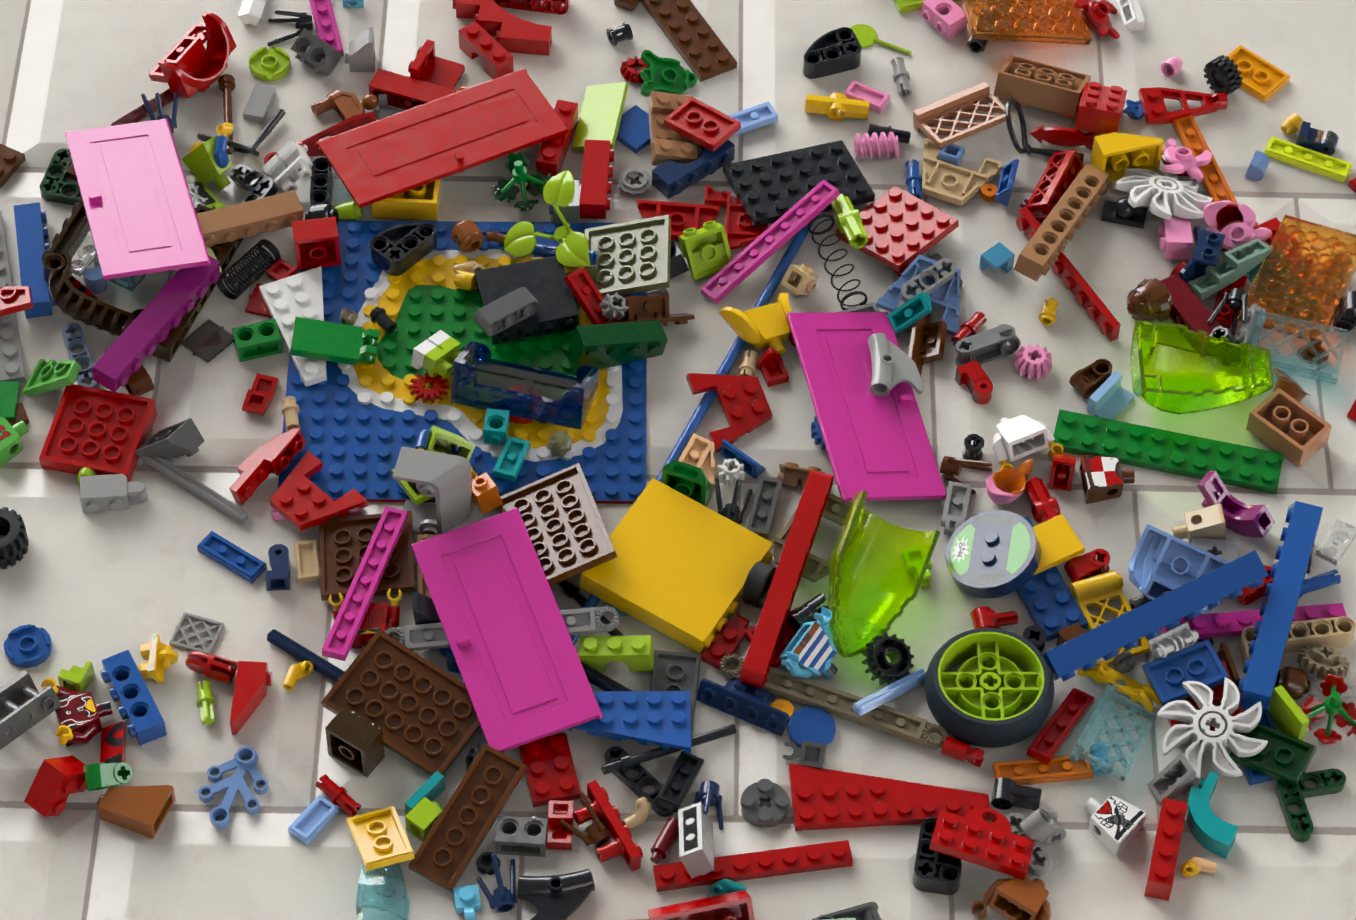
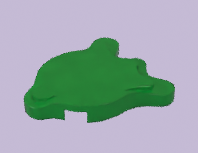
M650 50L642 52L641 60L649 68H643L640 72V76L644 81L640 89L641 95L649 97L651 91L681 95L688 88L695 86L697 76L688 69L685 70L680 65V61L672 58L658 57Z

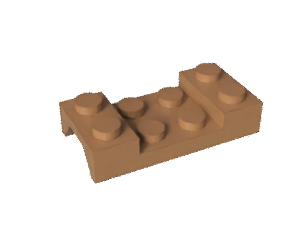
M651 91L648 100L652 165L656 166L666 159L684 161V163L697 160L696 143L664 126V119L691 96Z

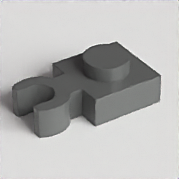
M802 740V746L798 747L793 742H785V746L793 748L792 755H783L785 760L793 761L796 758H800L799 765L824 768L827 744Z

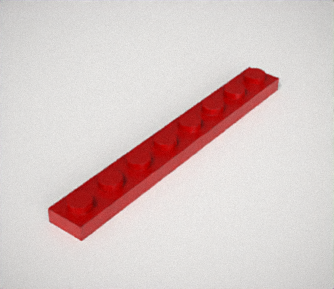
M1026 206L1018 210L1017 227L1030 240L1041 224ZM1060 252L1054 264L1050 263L1053 273L1060 277L1065 288L1071 291L1077 303L1082 305L1087 311L1088 317L1099 326L1100 332L1106 335L1110 342L1118 339L1121 324L1065 254Z
M849 840L714 857L715 870L691 878L683 862L653 865V875L656 892L712 885L722 879L736 882L853 866V859Z

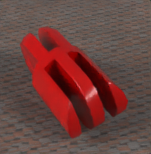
M198 651L190 652L185 662L190 670L231 685L232 678L236 674L235 670L238 667V662Z

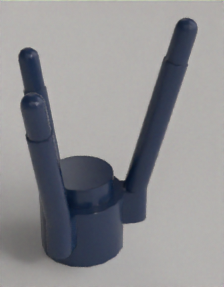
M157 92L155 93L159 113L157 120L168 119L173 134L174 129L177 128L178 92L174 93L172 119H170L169 115L163 114L160 95ZM142 93L141 97L151 121L156 120L145 94Z
M704 781L701 783L700 791L695 794L693 804L701 802L704 805V814H708L709 807L716 804L719 829L723 830L722 796L719 795L720 786L714 781Z
M492 854L491 858L498 888L493 891L494 894L492 896L481 877L477 878V882L489 901L490 909L495 908L496 912L504 913L512 910L517 903L515 860L511 859L510 890H508L507 887L503 886L497 857L495 854Z

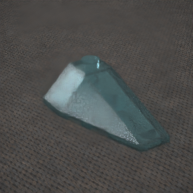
M361 862L356 899L357 920H408L410 899L400 864L397 863L366 872L363 862Z

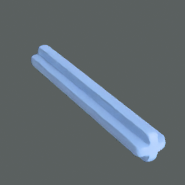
M919 669L855 702L853 711L858 716H862L925 683L926 672L924 669Z

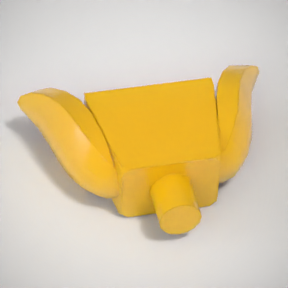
M780 293L776 303L745 310L744 313L732 307H724L719 311V314L743 341L753 344L756 349L761 350L771 347L778 351L780 355L786 351L783 343L791 333L787 313H792L788 293Z

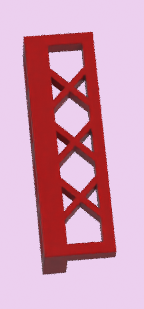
M1075 149L1053 153L1026 204L1030 212L1043 210L1047 217L1083 169L1084 164Z

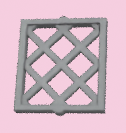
M184 612L169 644L184 650L198 651L211 655L224 628V623ZM188 620L190 625L182 627L184 621ZM203 624L205 629L197 632L195 626ZM192 628L194 634L186 636L184 631ZM218 628L216 635L213 636L211 630ZM181 632L184 638L175 640L178 633ZM207 632L210 638L202 640L200 635ZM197 637L199 642L191 645L189 639ZM212 641L210 648L206 649L204 644Z

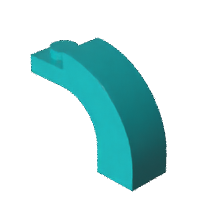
M1210 771L1206 779H1201L1198 788L1195 786L1191 787L1187 801L1186 821L1191 834L1200 845L1226 859L1235 841L1238 827L1219 819L1212 812L1209 801L1217 786L1219 774Z

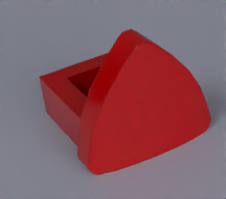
M768 348L761 355L757 363V369L761 371L767 387L789 382V375L781 355L775 349Z

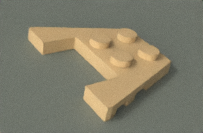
M925 138L922 194L963 206L981 190L984 184L989 183L1002 171L1004 163L985 157L978 172L938 160L941 148L931 139Z

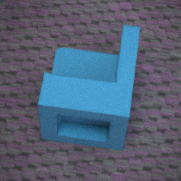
M999 242L981 254L979 268L984 271L991 266L995 270L1001 268L1008 273L1013 269L1015 254Z

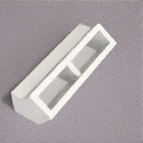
M266 0L242 1L238 17L244 25L251 24L256 27L261 18Z
M1117 0L1124 25L1131 32L1143 31L1145 20L1139 1Z

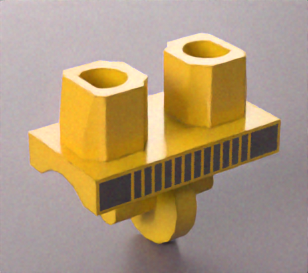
M158 634L151 635V642L141 644L140 649L143 659H149V661L140 663L138 670L143 679L153 678L157 684L164 683L165 670L178 661V654L172 650V646L163 644Z

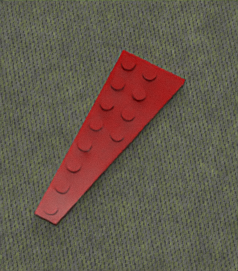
M789 764L788 768L795 831L922 824V821L926 818H938L940 810L964 817L973 808H990L989 796L984 793L798 764Z

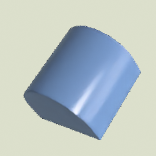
M955 144L944 146L938 154V160L960 167L964 158L965 148Z
M1258 150L1255 151L1245 175L1246 179L1253 181L1263 179L1270 162L1269 157L1265 153Z
M100 266L82 270L84 285L95 295L101 294L107 289V280H103Z

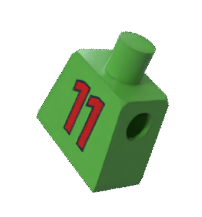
M0 417V468L23 450L21 436L28 433L29 430L22 420L11 426L4 417Z

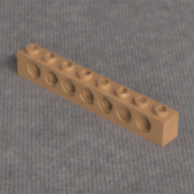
M1086 163L1021 251L1013 270L1036 282L1041 275L1046 276L1051 267L1050 263L1054 264L1060 252H1063L1066 248L1067 240H1072L1076 229L1079 230L1084 219L1090 215L1093 209L1092 206L1096 207L1101 195L1104 196L1109 187V184L1106 183L1109 174Z

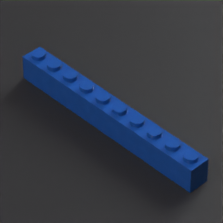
M1295 501L1293 510L1288 509L1285 522L1289 523L1288 528L1283 527L1280 541H1284L1283 546L1278 545L1275 559L1279 561L1277 565H1272L1270 578H1273L1272 584L1267 583L1264 596L1268 597L1267 602L1262 601L1259 615L1263 616L1262 621L1256 622L1254 635H1257L1256 641L1251 640L1248 654H1252L1251 660L1246 659L1243 673L1246 674V678H1241L1238 686L1239 693H1241L1240 703L1253 706L1260 701L1262 709H1269L1319 528L1323 507Z
M1256 550L1045 652L1043 656L1051 669L1054 681L1061 678L1064 682L1076 676L1074 671L1080 668L1087 671L1097 665L1095 661L1101 658L1107 661L1117 656L1116 651L1123 647L1126 651L1139 645L1137 640L1145 637L1148 641L1160 635L1158 630L1164 627L1170 630L1180 625L1179 620L1187 617L1188 620H1191L1202 614L1201 609L1208 606L1209 610L1223 604L1221 599L1229 596L1230 600L1243 594L1242 589L1249 586L1252 590L1264 584L1262 579L1267 577L1268 573Z

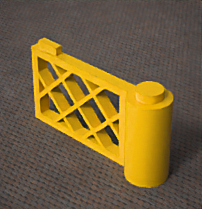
M1114 570L1069 584V590L1088 622L1089 630L1098 627V624L1102 625L1108 622L1101 619L1104 611L1119 617L1132 610L1121 588L1124 586L1123 578ZM1119 598L1122 605L1121 609L1117 610L1108 606L1109 601ZM1095 606L1102 609L1099 617L1089 614L1087 608ZM1145 637L1139 640L1142 645L1141 647L1132 648L1127 651H1130L1133 656L1149 652L1150 647ZM1121 648L1118 654L1122 653L1125 650V648ZM1115 657L1107 660V665L1111 664Z

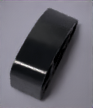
M841 27L822 35L814 41L804 54V76L816 79L858 68L861 63L862 48L854 31L848 27Z
M409 223L389 228L370 240L371 260L388 274L400 276L436 248V228L431 223Z
M929 817L922 821L913 885L920 891L953 895L960 887L962 862L961 859L929 849L933 834H928V832H934L937 818Z

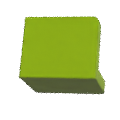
M87 661L83 668L73 665L70 671L61 669L57 676L59 685L67 689L85 692L95 676L93 663Z

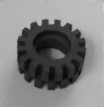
M1218 56L1205 65L1204 72L1206 74H1204V78L1208 79L1206 83H1210V89H1215L1214 93H1226L1229 95L1242 85L1243 77L1239 76L1242 74L1241 70H1237L1238 65H1234V60H1229L1228 56Z

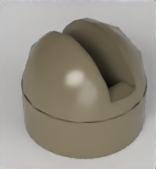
M342 308L339 319L342 324L354 325L359 314Z

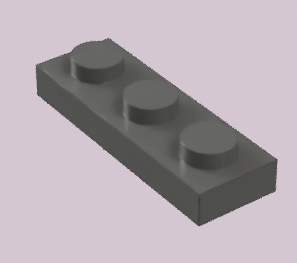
M760 476L746 529L765 539H768L783 480Z

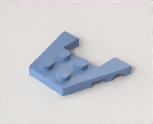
M919 254L902 273L901 277L878 299L876 307L893 312L897 309L901 299L902 286L938 261ZM943 266L942 271L940 273H942L943 271H948L949 273L950 267L945 268ZM956 268L955 276L951 280L928 294L931 305L945 309L941 320H944L948 325L947 333L954 336L959 330L961 270ZM930 276L922 279L923 283L928 286L935 283L934 279ZM908 289L907 295L912 294L914 296L916 289L913 291Z

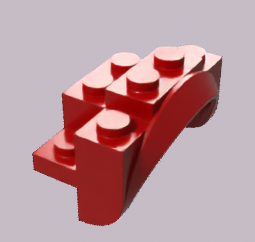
M207 11L203 13L202 18L205 24L195 23L170 52L158 62L157 66L148 74L151 81L168 83L173 96L175 92H178V97L190 98L196 91L205 92L210 88V85L219 79L223 71L228 67L227 62L230 53L237 46L228 26L216 14ZM205 42H207V47H206V49H205V47H204V45H203Z

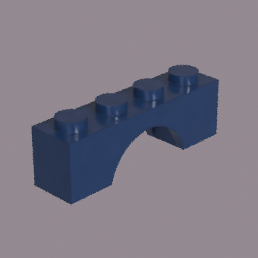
M728 139L714 152L702 146L701 157L690 163H676L668 160L652 170V185L667 199L678 195L691 185L697 184L706 176L712 175L723 165L730 164L734 160L735 145Z

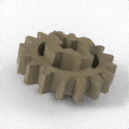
M1311 644V647L1304 645V648H1300L1296 661L1300 664L1299 668L1306 669V673H1312L1313 677L1324 680L1328 674H1333L1336 677H1346L1350 665L1347 657L1341 656V652H1334L1333 648H1329V646L1320 645V647H1317L1314 644Z

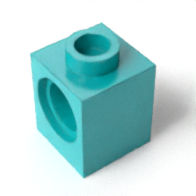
M487 408L483 427L484 444L504 446L508 439L510 428V410Z

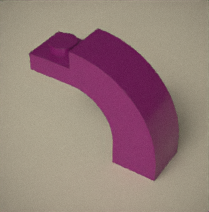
M1208 471L1197 485L1205 498L1201 503L1203 508L1221 504L1227 529L1242 536L1262 538L1265 537L1275 524L1265 505H1249L1233 497L1216 471Z

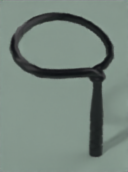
M1015 98L1007 100L1005 105L1007 129L1011 141L1019 154L1027 153L1030 155L1034 153L1052 157L1053 153L1063 152L1062 150L1032 148L1027 141L1026 122L1020 104ZM1011 104L1014 105L1019 116L1023 148L1020 147L1013 130L1010 114ZM1078 153L1081 161L1083 162L1084 154Z
M281 108L276 111V114L265 125L252 146H244L228 140L227 145L234 147L236 152L251 153L253 156L258 157L260 153L256 151L257 147L276 127L286 114L285 111ZM197 134V138L203 142L214 137L207 134Z

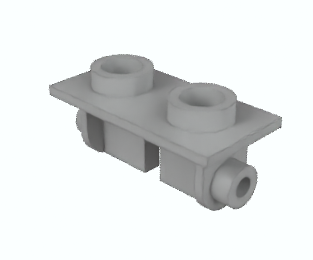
M1257 303L1247 307V322L1242 324L1236 335L1240 347L1246 346L1248 351H1254L1255 348H1258L1261 332L1254 329L1255 327L1263 329L1267 313H1265L1266 309L1257 307Z

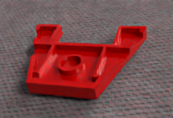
M705 186L704 205L727 207L725 231L730 250L747 247L768 229V224L754 227L737 197L731 196V192L723 190L721 193L713 190L711 186Z
M688 373L686 376L692 395L715 390L729 427L710 431L709 433L710 441L714 442L715 453L721 451L723 439L733 444L744 434L752 432L771 420L773 416L759 379L756 376Z
M310 451L306 452L270 499L271 507L299 531L327 522L328 518L332 516L349 514L351 509L357 507L363 509L368 506L367 499L354 488L334 501L308 478L321 470L323 464Z

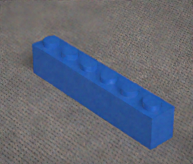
M40 202L14 205L21 286L30 287L33 299V308L24 310L26 319L53 315L52 306H56L51 297L49 283L43 278L42 261L45 250L50 249L49 243H45V240H49L48 228L43 226V224L47 223L46 211H41Z

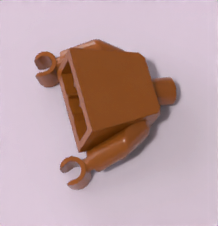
M1016 877L998 879L984 893L982 901L973 902L972 914L977 909H983L978 916L980 920L986 918L987 906L989 904L990 908L1009 920H1050L1051 909L1050 903L1047 901L1049 892L1045 889L1044 882L1039 878L1033 880L1025 877V880Z

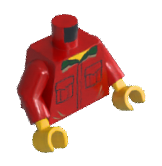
M391 588L388 590L387 597L391 600V605H389L388 601L370 603L352 648H362L363 650L378 630L385 633L384 631L388 630V628H397L399 626L400 606L398 601L402 599L400 589L396 599L391 598ZM338 593L339 603L332 602L331 594L328 598L329 604L334 607V611H332L334 621L343 602L341 593Z

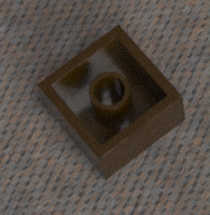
M342 708L325 727L328 754L362 775L368 777L384 759L385 753L381 728L375 723H368L363 720L356 712H350Z

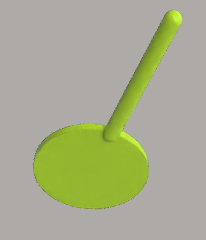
M857 24L850 27L854 31L861 48H867L874 43H878L908 55L912 54L909 50L877 39V33L871 26Z

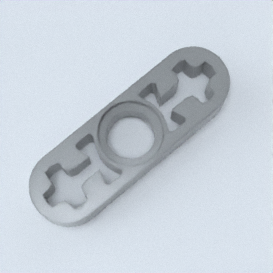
M950 258L939 260L902 286L901 299L906 303L921 292L930 294L955 276L956 263ZM943 266L945 268L950 267L949 273L948 271H943L942 273H940L942 271ZM930 276L934 279L935 283L928 286L923 283L922 279ZM916 289L915 295H907V290L913 291Z
M1016 812L1008 814L1006 818L1010 824L1011 822L1015 825L1019 824V835L1029 838L1021 827V822L1025 820V817ZM1014 825L1011 826V833L1018 835L1017 828ZM1035 840L1028 871L1033 876L1041 877L1049 871L1050 858L1040 841ZM1035 859L1038 863H1043V866L1040 867L1038 864L1034 865Z

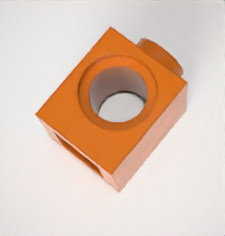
M487 473L472 480L473 503L482 515L503 504L496 484Z

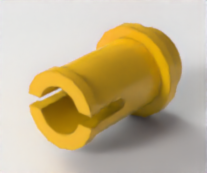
M1054 298L1045 299L1043 310L1039 314L1040 323L1044 326H1051L1056 321L1055 313L1058 301Z

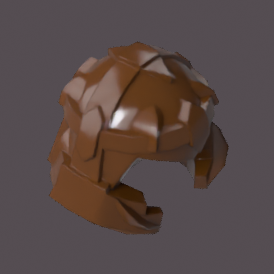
M1157 278L1144 279L1135 289L1129 292L1127 296V310L1133 319L1143 324L1156 319L1160 323L1168 320L1173 304L1171 293L1167 286Z

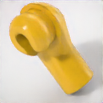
M304 661L292 665L282 685L283 688L289 691L294 690L297 680L305 678L312 673L313 664L310 661Z

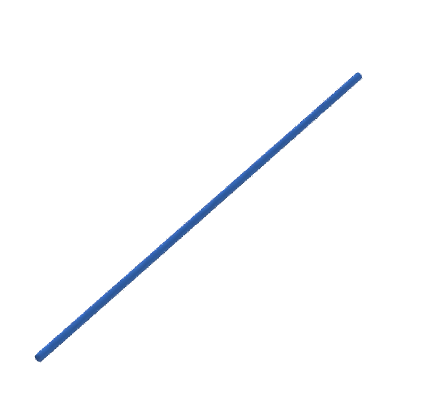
M808 224L793 237L753 308L768 305L809 233L807 229ZM739 336L736 337L716 374H729L746 344ZM715 390L705 392L664 465L673 460H679L690 438L698 429L717 395ZM662 469L656 478L660 482H662ZM590 594L583 608H596L601 599ZM581 634L570 635L574 646Z

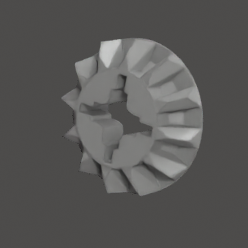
M641 168L626 169L618 177L619 190H623L625 195L631 193L633 197L638 193L643 195L645 191L650 190L652 177L646 170ZM639 180V184L635 183L634 185H631V182L634 183Z

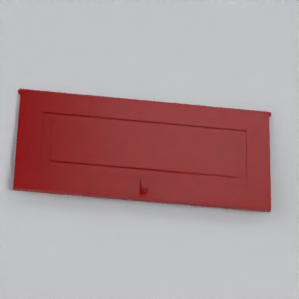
M524 68L316 142L315 145L320 148L358 208H362L568 133V128L530 78L527 69Z

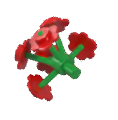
M1328 674L1320 682L1322 694L1327 697L1325 702L1322 703L1320 699H1315L1312 695H1309L1299 708L1309 721L1312 720L1314 723L1319 722L1320 718H1323L1326 713L1329 715L1326 729H1317L1314 732V736L1321 743L1330 745L1342 740L1340 734H1336V731L1331 730L1333 718L1336 719V725L1340 728L1346 725L1353 726L1347 732L1348 737L1352 733L1356 735V706L1352 702L1346 704L1340 699L1341 693L1348 690V685L1344 682V678ZM1308 724L1309 731L1312 730L1310 724Z

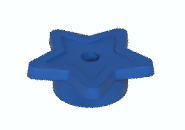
M1127 99V108L1124 109L1123 113L1127 114L1131 119L1140 120L1144 115L1141 101L1135 102Z

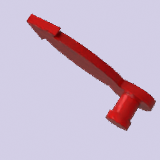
M1044 125L1030 131V134L1041 144L1042 140L1059 146L1077 147L1084 145L1089 150L1093 149L1094 137L1102 135L1092 132L1085 134L1082 131L1066 127L1044 128Z

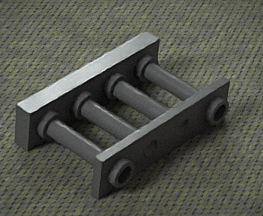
M25 670L0 687V719L11 712V714L0 721V750L62 706L52 686H48L39 693L30 674ZM28 698H30V700L27 701L25 704H23L22 706H19L21 703H23V702L26 701Z

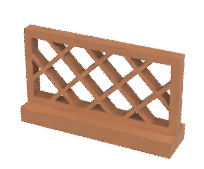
M986 82L913 111L914 129L917 132L923 131L939 148L1006 121L1005 106L990 93V86ZM978 111H986V112H989L988 115H986V114H977ZM992 113H1002L1003 115L994 116ZM960 118L971 119L970 122L959 121ZM975 120L985 121L983 123H974ZM942 125H944V126H952V130H951V129H943V128H941V127H942ZM957 127L967 128L964 131L956 130ZM938 135H948L949 137L941 140Z

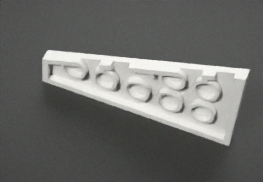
M320 266L259 286L261 296L272 318L276 319L280 335L290 354L295 317L324 321L322 267ZM290 355L305 387L327 380L325 360Z

